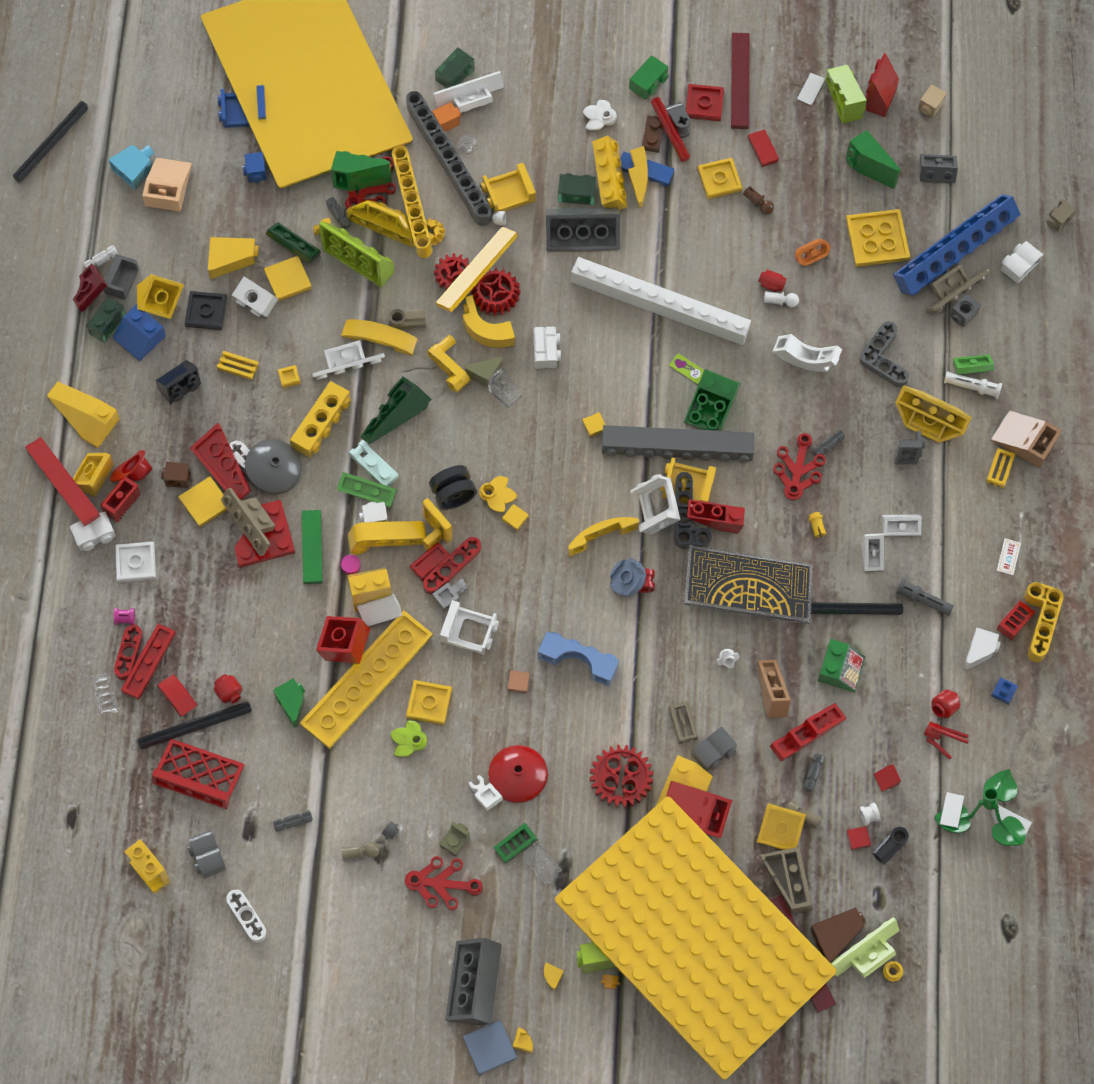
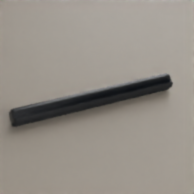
M80 101L13 174V178L20 183L87 111L88 105L84 101Z
M808 602V614L901 615L903 613V604Z
M246 701L137 739L139 747L144 749L250 713L252 711L250 703Z

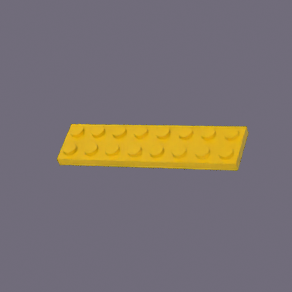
M404 610L401 612L402 615L397 617L364 652L360 664L354 663L300 722V725L328 749H331L433 637V633Z

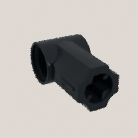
M903 827L894 828L872 852L874 857L885 865L905 846L909 838L908 831ZM901 834L904 840L901 842L896 841L894 835Z

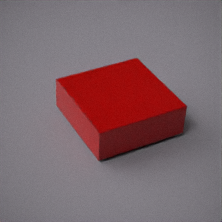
M866 826L846 831L851 851L871 846Z

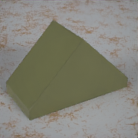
M500 356L465 365V372L470 379L489 388L502 368V358Z

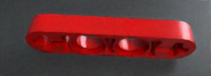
M476 537L467 538L425 577L423 581L425 592L433 595L434 592L447 584L481 551L480 540ZM469 544H476V549L471 548L469 550ZM457 555H462L464 557V561L462 563H456L454 561V557ZM441 569H450V575L442 576L440 574ZM428 582H435V588L432 586L429 588Z

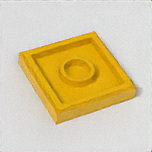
M733 158L697 166L707 200L742 192L743 188Z
M298 256L264 268L274 295L279 298L278 301L312 289Z
M211 477L206 478L178 496L199 527L227 511V508L221 501L224 494Z
M428 498L425 499L422 503L424 519L434 530L438 528L441 531L442 540L448 544L452 541V525Z
M414 680L406 719L445 725L452 687Z
M768 803L757 842L782 850L796 848L806 814Z

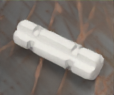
M111 245L107 248V251L103 250L92 257V260L89 259L84 262L85 268L91 263L99 267L110 260V257H115L118 254L116 247Z

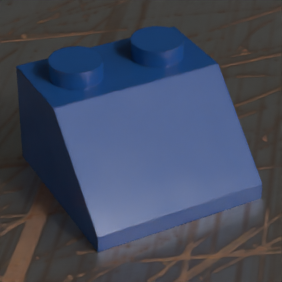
M136 304L122 318L113 339L137 360L141 361L166 335L164 327L147 312L139 310Z

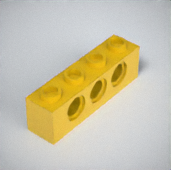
M330 381L291 437V446L311 458L313 453L316 454L321 447L320 443L322 440L329 436L333 424H337L340 420L342 411L349 407L351 403L350 391ZM329 404H336L335 407H328ZM321 418L326 419L324 422H318ZM310 433L316 434L314 437H308Z

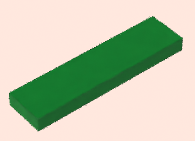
M321 510L302 511L303 584H323Z

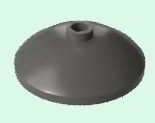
M270 439L261 441L251 448L245 460V472L251 484L260 491L269 494H280L287 492L297 484L302 472V463L299 454L292 446L280 440ZM272 460H277L278 464H274Z

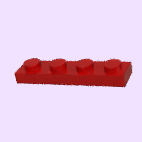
M159 623L157 624L121 688L122 693L140 700L176 634L174 630Z

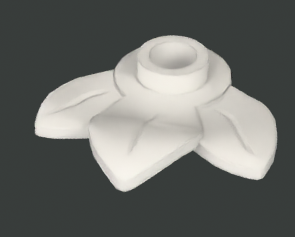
M599 100L597 106L591 105L583 110L584 115L590 119L586 125L587 130H600L604 125L611 126L616 122L617 114L614 109H611L610 103L605 100Z

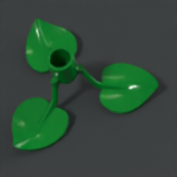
M1010 769L1003 770L986 781L983 789V798L979 800L970 815H968L967 808L962 805L958 828L940 824L943 809L934 816L937 824L944 830L951 833H963L970 828L969 819H972L981 805H983L986 809H994L999 823L992 827V837L997 843L1004 846H1020L1025 841L1026 834L1022 823L1012 816H1008L1002 821L999 813L998 802L1011 801L1017 795V784Z

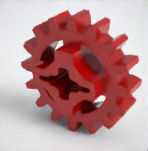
M455 253L452 254V257L446 254L445 260L440 258L439 264H435V282L439 283L440 288L445 286L447 290L469 265V259L463 260L462 254L456 257Z

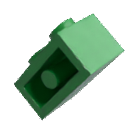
M651 55L629 79V89L645 100L650 95L653 96L661 83L664 84L668 79V66Z

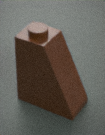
M855 907L813 924L810 931L820 953L830 963L833 962L863 930L865 918L862 912H858Z

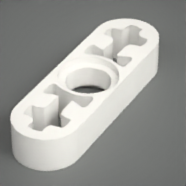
M230 891L226 898L230 909L250 940L255 943L262 942L267 936V931L242 891ZM233 896L241 897L239 899L242 905L240 909L236 902L231 903L233 901ZM244 911L252 913V918L249 921L241 919V914ZM253 923L257 930L262 929L260 937L257 935L253 936L254 931L251 927Z

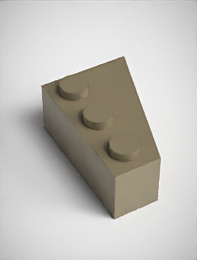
M800 847L760 855L763 864L792 913L798 914L812 911L813 907Z

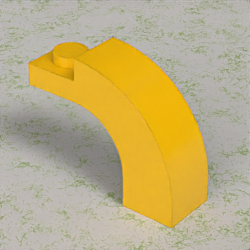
M473 296L465 297V304H463L464 314L462 315L463 325L471 338L484 346L492 348L515 346V336L510 321L499 324L485 322L477 313Z

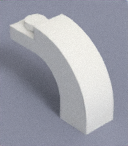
M792 334L778 336L773 349L774 354L789 364L818 372L828 371L829 366L836 365L842 351L837 345L824 348L806 345Z

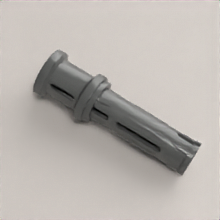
M902 578L895 593H900L910 598L912 602L917 600L948 616L954 607L953 604L922 591L920 586H914L905 582L904 578Z

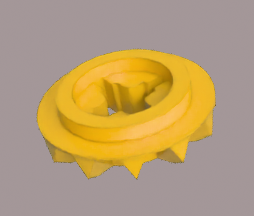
M428 218L426 220L427 228L430 230L434 229V235L429 233L431 245H437L444 239L445 229L443 224L438 222L437 219L431 220Z

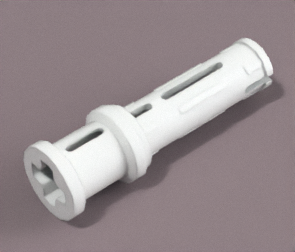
M947 371L944 383L979 391L980 395L994 396L995 399L999 398L1003 384L988 382L987 379H982L981 381Z

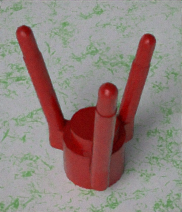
M931 721L924 732V736L928 737L926 741L936 747L948 759L952 758L951 755L935 742V739L939 741L943 734L960 742L969 743L968 740L964 739L969 737L968 734L937 723L935 724Z

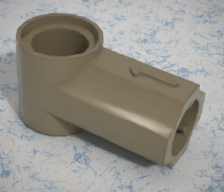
M393 309L389 313V326L399 330L426 327L424 310L403 311L401 309ZM394 319H400L401 321H400V322H395V321H393V320H394Z

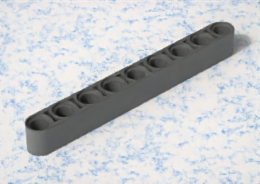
M418 91L409 92L406 96L409 114L475 222L480 226L488 225L491 222V208L421 93Z

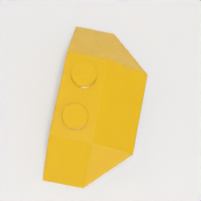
M369 200L347 209V217L351 222L412 248L414 247L410 225L402 211L391 209L382 202L377 203Z
M904 385L895 402L905 427L915 432L921 431V435L938 443L964 435L972 419L971 416L957 407L923 391Z

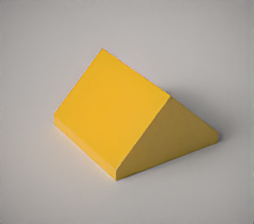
M150 274L137 285V308L171 319L184 284Z
M87 453L73 477L83 492L94 497L97 496L114 466L111 455L108 453Z

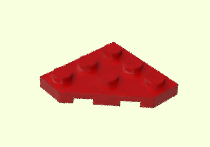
M281 499L261 505L275 524L273 531L263 533L270 542L266 553L263 556H259L243 533L234 547L239 568L295 554Z

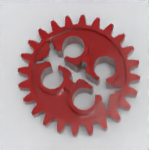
M619 744L617 745V750L610 746L609 753L603 749V757L597 755L596 759L598 762L593 761L592 766L594 768L590 769V774L594 776H591L589 781L595 782L591 785V789H597L595 796L601 794L600 801L602 802L607 799V806L614 802L615 808H618L619 803L622 804L624 809L626 808V803L634 807V800L640 804V796L646 798L647 793L645 791H651V787L648 784H653V779L649 777H652L654 772L648 771L652 768V764H646L648 757L641 758L642 751L636 754L635 747L629 751L628 745L624 747V750L621 749ZM621 757L624 759L629 758L627 762L628 767L634 765L638 768L636 772H631L628 770L627 765H625L622 782L623 797L619 794L614 795L619 783ZM611 762H615L619 766L615 769H612L608 766V764ZM607 781H613L616 785V788L615 786L609 788L605 785V783ZM627 784H631L635 787V789L632 791H628L624 788V786Z

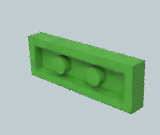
M342 472L337 487L338 491L372 502H385V506L391 508L397 493L395 488Z

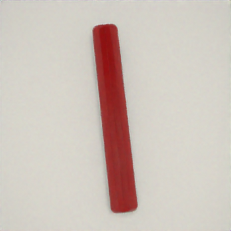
M653 98L651 104L681 162L689 160L690 155L661 98Z

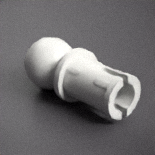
M765 291L764 303L779 304L780 306L786 303L788 307L792 308L799 304V297L794 293L784 296V292L774 293Z

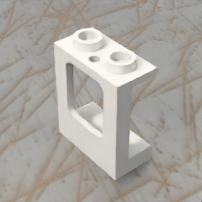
M654 475L647 482L639 483L636 488L630 490L631 493L639 495L645 522L638 525L640 532L653 535L680 520L671 478ZM664 486L669 508L654 516L650 493Z
M452 600L440 633V642L485 655L486 649L490 650L493 642L491 638L492 632L496 633L499 625L497 614L494 613L493 617L471 611L460 607V602ZM468 619L489 626L483 645L459 638L464 620Z

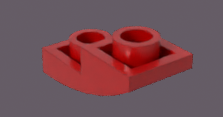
M174 674L157 684L165 699L170 701L180 717L198 706Z

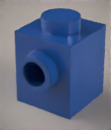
M263 153L244 154L246 165H242L244 176L248 175V181L257 183L267 180Z

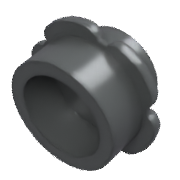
M391 821L381 833L386 837L385 839L389 837L393 839L399 832L397 828L398 823L395 824Z

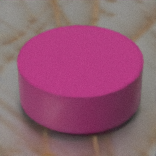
M355 555L345 556L341 561L343 572L348 575L358 573L361 568L359 558Z

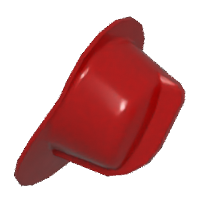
M138 451L133 457L119 465L112 472L110 481L117 482L124 476L136 482L144 479L153 469L144 457L145 451Z

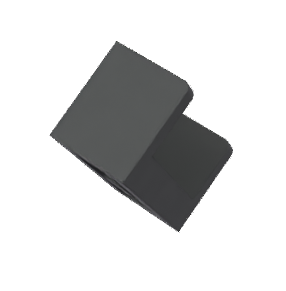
M116 254L105 278L108 286L104 289V293L126 300L139 270L137 261Z

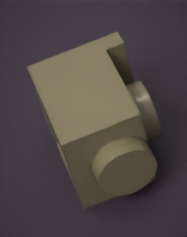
M1061 199L1058 207L1055 206L1049 213L1048 226L1059 232L1073 219L1076 209L1064 199Z

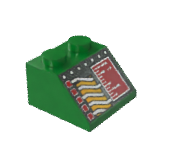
M830 639L818 682L855 693L866 656L850 644Z

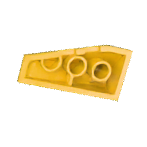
M57 381L47 395L48 399L63 414L69 424L78 432L79 436L96 448H99L120 420L115 408Z
M677 755L657 805L666 797L671 781L707 791L713 776L697 763Z

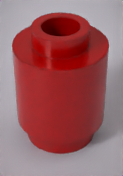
M766 269L765 272H761L758 282L761 283L763 288L782 292L787 278L783 277L782 274Z

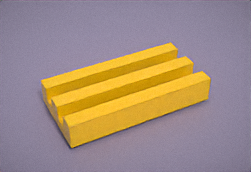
M223 351L220 362L217 364V370L253 380L259 363L258 361ZM224 363H225V364H228V365H231V366H234V367L239 368V369H244V370L250 371L251 373H247V372L240 371V370H237V369H234V368H231V367H228V366H224Z
M997 448L986 483H993L994 486L999 485L1000 488L1004 489L1015 453ZM999 454H1003L996 477L994 479L992 478V475ZM1009 456L1010 460L1003 481H1000L999 478L1006 457Z

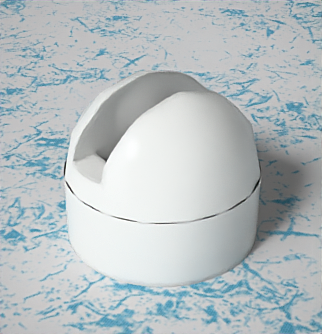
M495 212L492 217L493 223L505 226L506 212Z

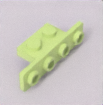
M891 918L889 921L884 922L881 927L869 933L859 943L851 946L844 954L836 957L831 962V965L836 969L835 976H839L853 966L865 978L894 957L896 952L886 940L899 932L897 920Z

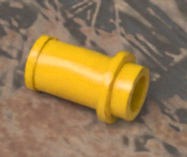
M820 512L810 514L808 519L812 524L815 538L820 537L819 529L822 537L827 534L822 521L823 515Z

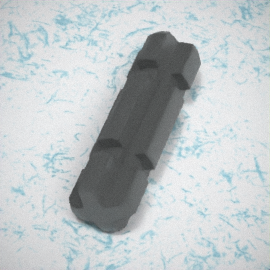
M334 197L327 199L326 205L331 209L336 220L340 222V226L343 229L349 228L351 222L340 205L337 204Z
M841 430L833 433L834 435L829 436L820 445L813 448V455H824V452H828L837 443L843 441L845 434Z
M814 755L813 763H811L806 778L807 780H805L803 786L804 790L809 792L814 790L815 782L818 779L824 761L823 755Z
M310 810L302 812V814L297 813L284 817L283 820H274L273 824L278 832L284 830L285 827L288 829L301 825L302 822H311L313 818Z

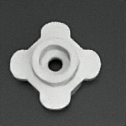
M724 649L719 654L720 658L717 659V664L731 669L734 667L735 661L739 659V654L734 653L731 649Z

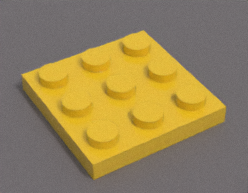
M900 209L846 215V224L855 267L910 260Z

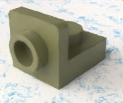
M452 822L450 830L440 842V847L457 856L470 838L468 828L462 823L456 824Z

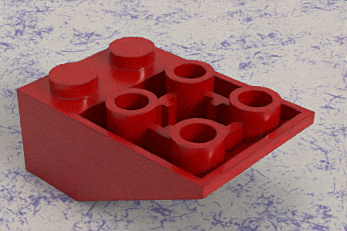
M884 53L881 60L878 59L876 62L875 71L870 76L865 96L867 100L866 111L882 117H886L899 83V78L887 54Z
M671 781L666 797H671L706 835L721 838L733 800Z

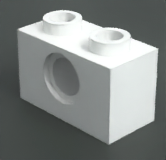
M246 277L242 278L232 296L237 298L236 303L244 308L248 305L252 308L250 312L258 317L261 314L267 317L279 299ZM257 294V300L252 303V296Z

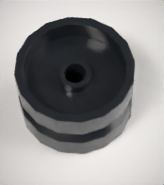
M457 465L449 467L430 479L429 487L432 493L436 495L435 500L440 509L450 510L460 507L476 496L477 488L474 482L470 480L471 476L466 466Z

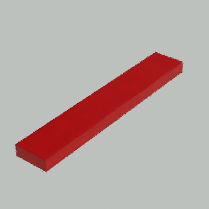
M41 437L25 447L84 527L100 517L97 509Z

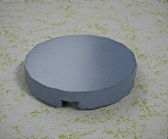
M632 558L619 561L610 574L611 588L615 593L623 597H630L636 594L645 583V568L640 562Z

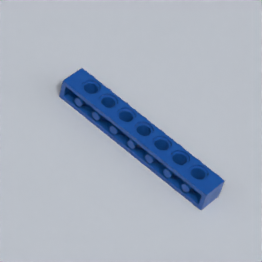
M1001 194L895 272L893 276L901 293L911 296L917 294L925 285L932 283L937 276L944 274L952 265L959 263L964 256L971 254L979 245L986 243L991 236L1001 232L1002 228L1006 225L1013 223L1021 215L1014 197Z

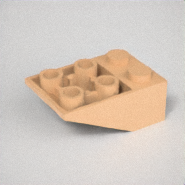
M156 158L146 179L142 195L145 207L181 212L192 163Z

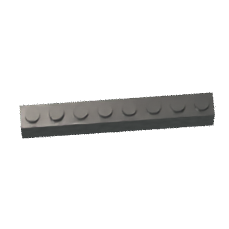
M603 425L602 454L608 456L621 454L627 457L641 455L646 458L662 456L666 459L681 457L685 460L700 458L704 461L719 459L724 462L730 460L748 462L753 460L754 433Z

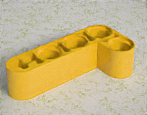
M423 521L362 522L355 524L348 533L350 553L353 555L363 554L367 552L369 547L422 545L423 540L427 537Z
M1034 582L1028 586L1024 599L1028 604L1041 608L1028 650L1029 659L1038 663L1045 658L1049 650L1063 601V593L1057 588ZM1030 591L1037 592L1039 596H1033ZM1049 597H1054L1057 602H1052ZM1044 614H1049L1052 619L1045 618ZM1039 631H1044L1047 636H1041ZM1038 645H1041L1039 653H1037L1036 648L1038 647Z

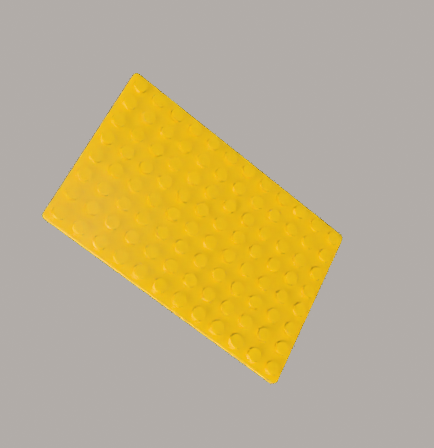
M242 0L201 15V21L278 188L282 189L330 172L336 151H348L351 154L372 157L413 141V137L347 0ZM258 85H264L266 119L258 118Z
M665 797L555 897V903L723 1080H726L836 974V969L671 797Z

